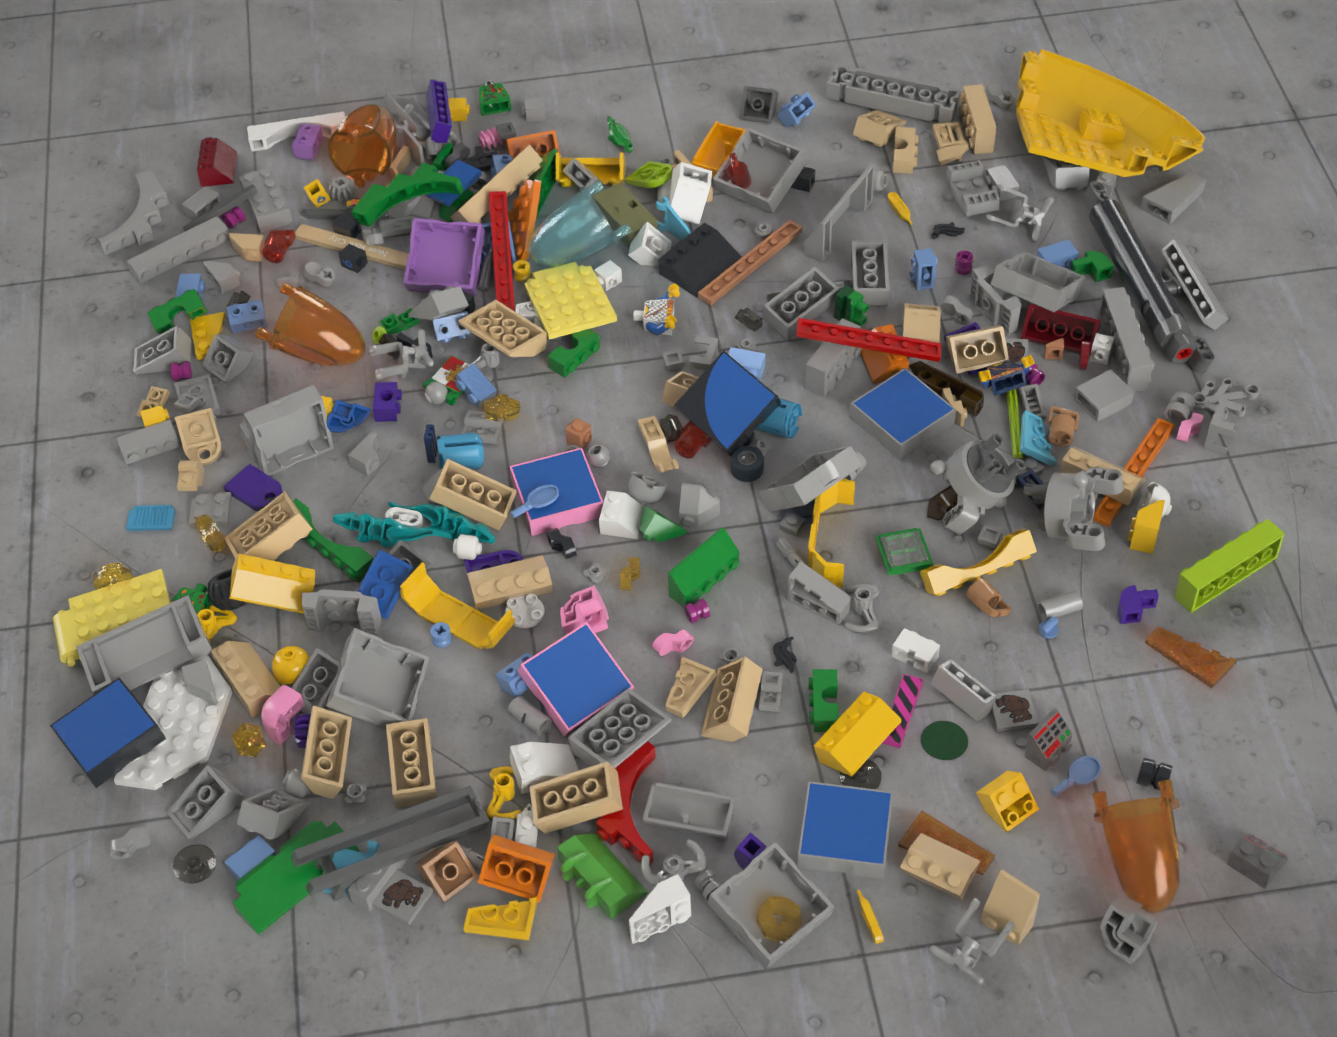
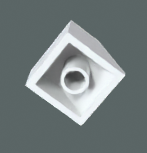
M607 491L599 518L600 534L638 539L644 506L626 493Z

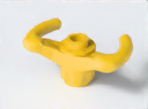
M213 605L209 609H203L197 614L210 644L211 639L218 633L219 629L223 626L233 625L237 620V616L232 610L222 611ZM214 612L222 613L226 616H215Z
M501 766L490 771L489 777L494 782L493 799L486 810L489 819L493 820V817L517 819L518 814L522 813L521 810L511 813H498L503 803L510 801L515 795L514 780L509 775H514L511 766Z

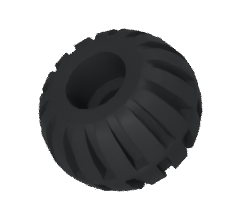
M232 568L215 575L208 582L207 586L209 601L213 606L222 611L238 609L249 603L230 599Z

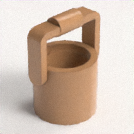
M1052 406L1050 408L1047 424H1050L1049 441L1053 445L1064 447L1073 442L1074 431L1078 429L1079 414L1061 407Z
M983 578L975 581L966 593V597L982 613H987L990 617L1007 616L1011 611V607L1001 599V594Z

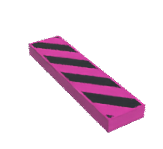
M907 674L903 675L891 708L901 718V722L882 742L883 744L901 748L923 685V679Z

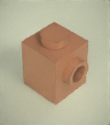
M575 418L566 426V443L568 445H577L584 449L592 441L590 424Z

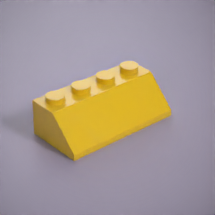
M238 554L232 566L230 599L304 614L302 593L313 592L315 570Z
M863 691L815 743L814 748L819 763L853 776L900 724L901 718L880 697Z

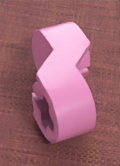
M1193 412L1191 419L1182 421L1177 440L1188 442L1189 436L1198 434L1204 415Z
M685 629L676 634L663 633L655 639L652 647L661 656L666 655L670 651L684 652L693 644L694 637Z

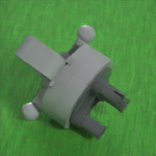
M994 433L987 441H970L955 451L945 463L941 460H936L930 466L931 472L935 475L943 474V479L950 482L958 494L957 505L948 511L942 520L944 528L958 535L972 527L977 522L979 515L985 514V509H990L994 506L996 508L1004 507L1007 503L1006 497L1014 489L1016 475L1025 469L1026 465L1023 460L1016 459L1010 465L1007 458L996 448L1003 443V438L998 433Z
M1094 467L1086 470V472L1081 470V472L1076 474L1055 472L1049 483H1042V485L1025 483L1024 495L1032 496V499H1035L1032 500L1033 504L1044 505V514L1042 517L1025 516L1024 528L1041 529V531L1047 532L1049 538L1066 539V544L1073 549L1102 550L1106 545L1103 528L1100 525L1092 524L1097 494H1120L1124 490L1122 473L1118 469Z

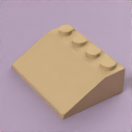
M497 300L458 320V324L509 357H534L546 350L547 332Z
M284 491L224 539L235 559L238 554H244L275 561L282 552L289 550L295 542L306 537L312 530V527L287 492Z

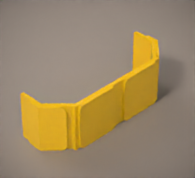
M845 478L815 498L813 522L811 524L807 566L838 588H843L844 564L826 562L815 551L820 513L837 503L854 505L855 481Z
M423 562L400 586L401 598L417 615L433 625L438 622L446 623L450 627L451 634L480 650L483 648H494L515 623L512 610L510 609L497 621L443 592L427 575L425 563Z

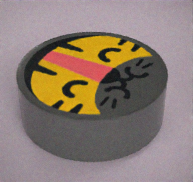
M348 199L345 203L346 210H353L361 199Z

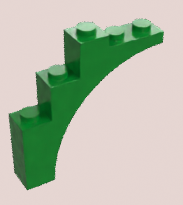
M422 163L412 176L398 173L387 187L373 184L351 212L361 225L371 227L385 212L406 200L432 193L461 195L464 189L459 178L438 173L436 166Z

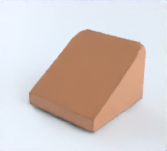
M1063 338L1045 345L1044 359L1062 360L1064 350Z

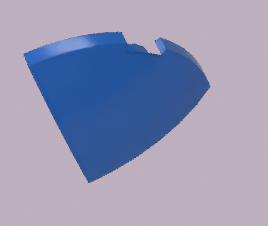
M337 399L327 419V427L330 432L337 433L345 432L355 426L357 427L368 417L371 408L356 403L352 405Z

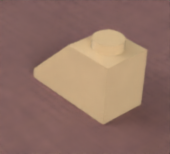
M229 234L232 248L245 261L262 262L266 249L263 235Z

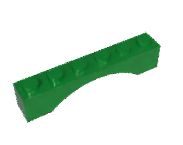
M297 498L294 499L293 502L312 527L309 534L302 539L306 541L311 549L315 548L324 559H329L337 569H342L350 579L353 578L360 583L364 579L374 557L361 547L339 545L323 537L312 524L309 507Z

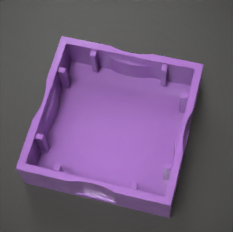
M413 218L410 238L411 248L404 278V285L407 290L429 292V290H443L449 286H453V288L461 286L462 291L476 296L485 235L482 223L442 222L439 220Z

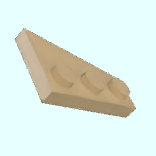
M682 657L679 671L677 670L676 680L670 690L665 707L667 712L684 718L717 674L714 669Z

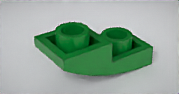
M412 308L398 316L392 313L379 321L380 325L385 328L387 335L405 331L421 322L418 318L409 317Z

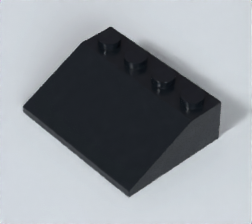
M704 222L658 259L659 274L698 298L700 290L741 259L742 256L718 230Z

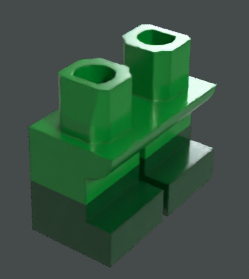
M848 285L842 288L835 297L834 318L838 321L843 318L862 327L867 322L868 317L864 314L869 309V305L863 302L864 295Z

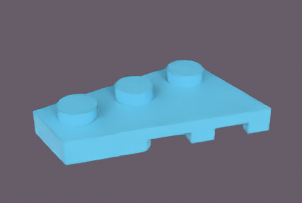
M1025 410L1021 419L1020 452L1053 467L1056 459L1051 455V444L1046 441L1047 432L1041 417Z

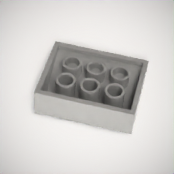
M628 688L570 735L568 739L572 753L586 764L594 766L608 761L615 769L669 724L671 718Z

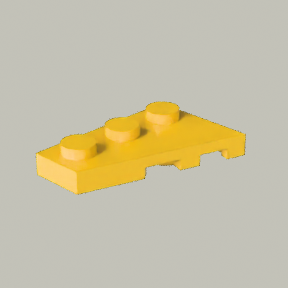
M225 312L200 316L193 320L190 318L197 360L205 359L215 334L220 335L222 333V324L226 318Z
M537 897L529 898V901L524 902L510 901L509 904L499 906L492 904L468 908L464 932L529 940L538 902Z

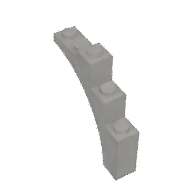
M150 169L135 175L140 190V198L133 214L118 229L98 239L104 255L134 243L141 246L155 240L151 226L162 222L158 208L168 205L169 200L165 189Z

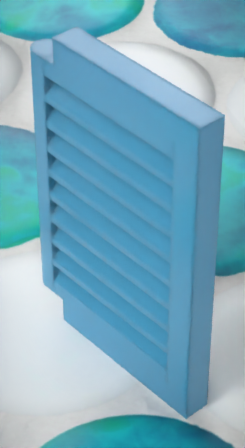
M172 505L134 506V509L129 510L126 530H172L175 508H172Z

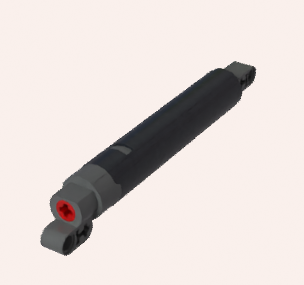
M1091 181L1083 195L1090 209V221L1163 352L1168 353L1174 363L1179 364L1189 361L1195 371L1205 373L1215 358L1209 345L1202 337L1193 336L1184 316L1120 204L1116 200L1110 199L1101 183Z

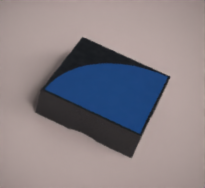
M723 351L674 404V407L696 428L705 432L718 447L731 457L734 450L742 447L752 432L782 402L778 395L728 353Z

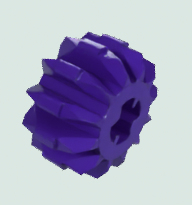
M309 713L298 715L294 722L295 741L299 748H306L311 717Z

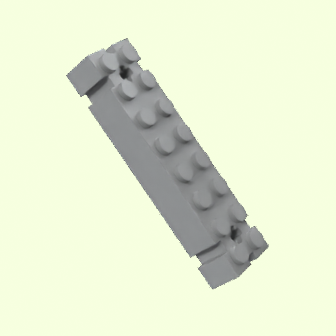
M836 64L833 75L827 81L826 99L834 101L844 99L845 103L931 122L935 119L938 120V123L953 122L955 113H957L960 106L961 90L953 88L945 90L939 85L856 67L852 70L849 69V66Z

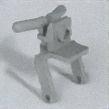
M999 184L998 189L1022 197L1023 201L1016 200L1009 217V220L1014 221V223L988 214L986 219L1013 228L1017 227L1020 221L1034 226L1031 240L1036 243L1039 239L1042 217H1045L1046 212L1053 203V197H1048L1039 210L1027 205V195Z
M420 329L417 332L418 346L412 345L408 347L402 346L400 342H393L368 347L370 356L393 351L400 352L397 366L375 370L376 379H383L384 377L400 374L401 378L405 379L408 368H425L426 364L433 366L434 361L427 352L424 330Z
M974 898L969 905V909L955 927L956 936L962 940L960 945L953 950L955 953L951 955L935 945H932L929 951L951 966L956 965L959 967L960 972L976 984L981 985L984 982V978L974 971L973 968L982 954L988 957L995 955L1005 938L1013 931L1015 923L1009 921L992 947L987 949L984 945L962 932V929L980 905V901Z

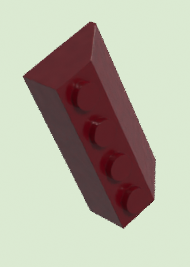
M207 137L201 140L197 164L200 187L234 184L238 153L219 138Z
M1029 304L1020 339L1048 344L1063 338L1064 349L1080 352L1082 340L1089 341V355H1091L1092 345L1096 333L1099 332L1101 320L1060 310L1053 312L1044 307Z

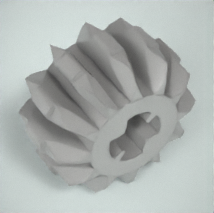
M336 175V178H330V182L327 183V191L333 201H347V199L355 195V183L349 176L344 177L342 175L338 177Z

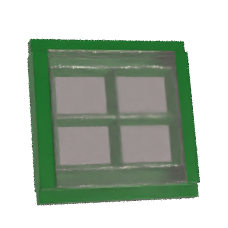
M921 528L885 533L875 537L888 575L892 576L924 570L934 565Z

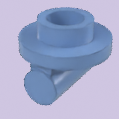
M1052 616L1048 621L1041 622L1038 627L1039 634L1044 638L1056 637L1059 631L1058 619Z

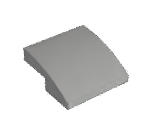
M468 410L464 419L465 426L461 434L477 433L482 438L483 443L498 444L504 413Z

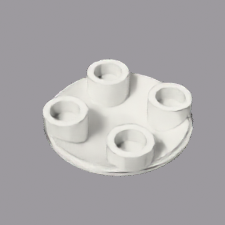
M533 593L524 597L508 599L505 608V614L509 609L512 610V615L515 619L513 626L518 628L536 626L543 619L545 612L542 602Z

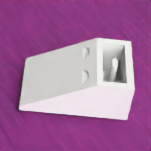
M683 162L673 169L669 203L682 220L699 224L711 185L712 171Z
M678 874L658 883L629 919L632 944L643 942L649 936L657 932H664L670 926L676 923H683L691 917L690 893Z

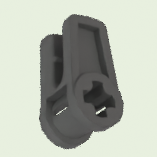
M1164 268L1161 278L1170 294L1180 295V282L1168 268Z

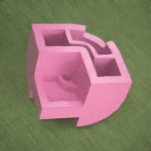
M595 585L570 596L571 599L564 607H561V623L566 634L585 622L590 625L595 633L608 629V612Z
M282 685L262 707L261 719L266 735L280 746L294 732L291 719L304 707L300 693L288 686Z

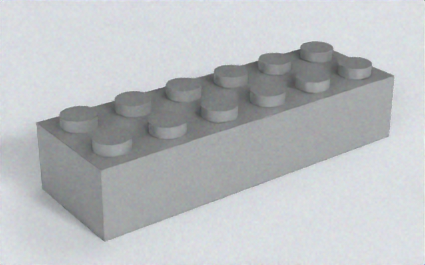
M1124 287L1103 289L1098 315L1105 335L1114 337L1112 355L1120 378L1134 392L1145 391L1151 382V371L1154 370V361L1150 359L1149 347L1144 343V334L1140 332L1139 320L1135 318V309L1131 307L1130 296L1126 294Z

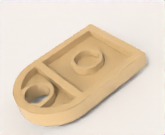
M207 408L175 417L182 446L188 460H200L203 466L215 462L221 454L222 445L212 409ZM207 451L210 453V456L207 459H201L200 454Z

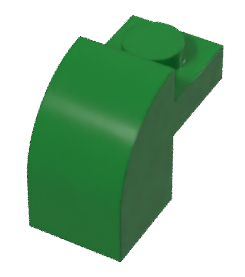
M1086 251L1084 258L1072 261L1071 271L1080 275L1090 274L1096 283L1111 279L1114 265L1103 253Z

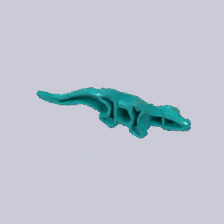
M391 501L388 502L390 508L399 507L418 511L432 522V528L450 532L453 542L459 535L477 536L479 542L489 544L495 542L496 537L485 524H474L462 514L446 506L432 504L402 506Z
M355 512L333 515L334 523L348 530L359 531V535L356 537L359 542L366 543L376 540L380 541L381 545L385 548L394 546L400 540L412 541L426 536L452 538L450 532L432 527H407L390 517L384 519L373 517L367 513L359 516Z

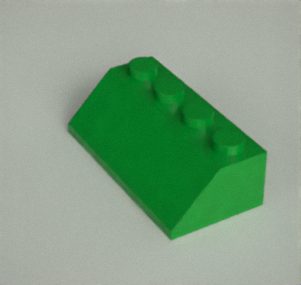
M553 149L542 156L543 161L539 163L541 167L527 179L533 182L534 180L541 181L536 218L556 182L557 149Z
M723 527L668 572L669 597L683 608L684 605L689 603L695 604L704 593H708L718 581H722L740 563L739 550Z

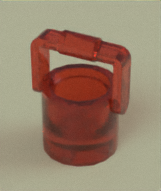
M736 152L731 153V164L726 169L728 179L732 181V184L747 189L752 181L747 165L738 160Z
M294 230L270 231L262 250L264 258L272 263L282 262L289 246H292L296 238Z
M688 422L681 430V436L675 442V449L682 457L691 459L702 447L706 448L712 440L710 437L706 440L705 435L707 434Z

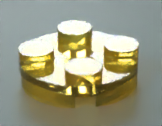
M500 394L497 398L484 401V415L493 421H498V418H504V421L514 420L520 415V402L508 398L506 394Z
M120 563L104 565L101 567V571L93 574L94 588L97 590L133 578V573L129 567L127 569Z
M770 896L762 903L757 914V924H759L762 934L766 938L777 942L791 938L799 930L802 922L800 907L792 900L782 896ZM774 915H782L785 921H781L780 924L776 923Z

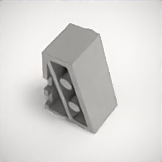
M801 561L788 577L789 602L840 626L851 610V596Z

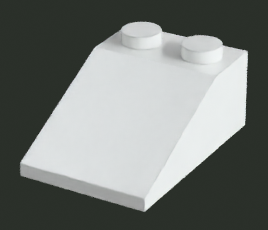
M527 742L510 746L509 762L521 794L529 793L530 786L579 771L568 744Z

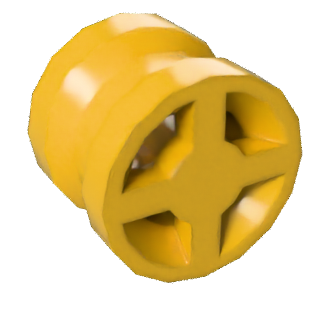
M518 260L513 264L515 280L525 282L527 279H530L531 272L528 261Z

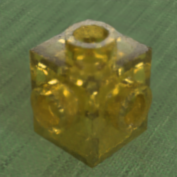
M242 723L232 735L238 755L256 757L267 745L259 725Z

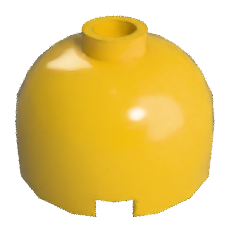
M291 645L281 648L274 655L272 672L278 683L287 686L286 684L294 685L310 659L307 651L299 646Z

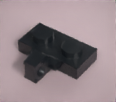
M476 146V155L465 158L466 164L481 171L490 170L492 155H498V152L484 153L481 146Z

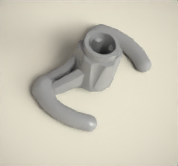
M450 131L449 137L452 140H448V142L455 146L458 143V137L453 131ZM416 132L411 133L415 138L417 137ZM431 136L426 138L425 142L418 141L422 149L425 150V155L429 160H435L437 154L447 144L443 142L436 143L431 140Z
M487 342L481 348V355L473 363L479 369L483 367L494 368L500 363L499 350ZM485 375V377L491 382L492 378L490 376Z
M862 583L846 587V593L854 592V612L863 615L868 624L858 625L847 621L844 624L845 628L860 633L877 630L879 623L873 613V599L879 595L878 588Z
M687 840L686 845L696 854L697 861H684L680 856L670 855L665 858L663 869L656 876H653L650 872V858L644 855L641 860L642 874L652 887H656L658 883L677 874L683 881L685 875L701 872L706 868V857L701 847L693 840Z

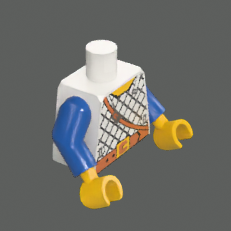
M671 284L668 288L669 292L665 293L662 297L646 301L644 311L634 310V321H643L646 332H651L657 336L660 334L672 335V329L675 328L674 323L677 322L674 317L673 297L677 298L680 296L677 284Z

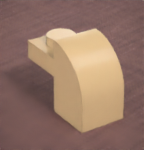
M200 460L180 461L178 464V492L197 491L198 486H203L205 471Z

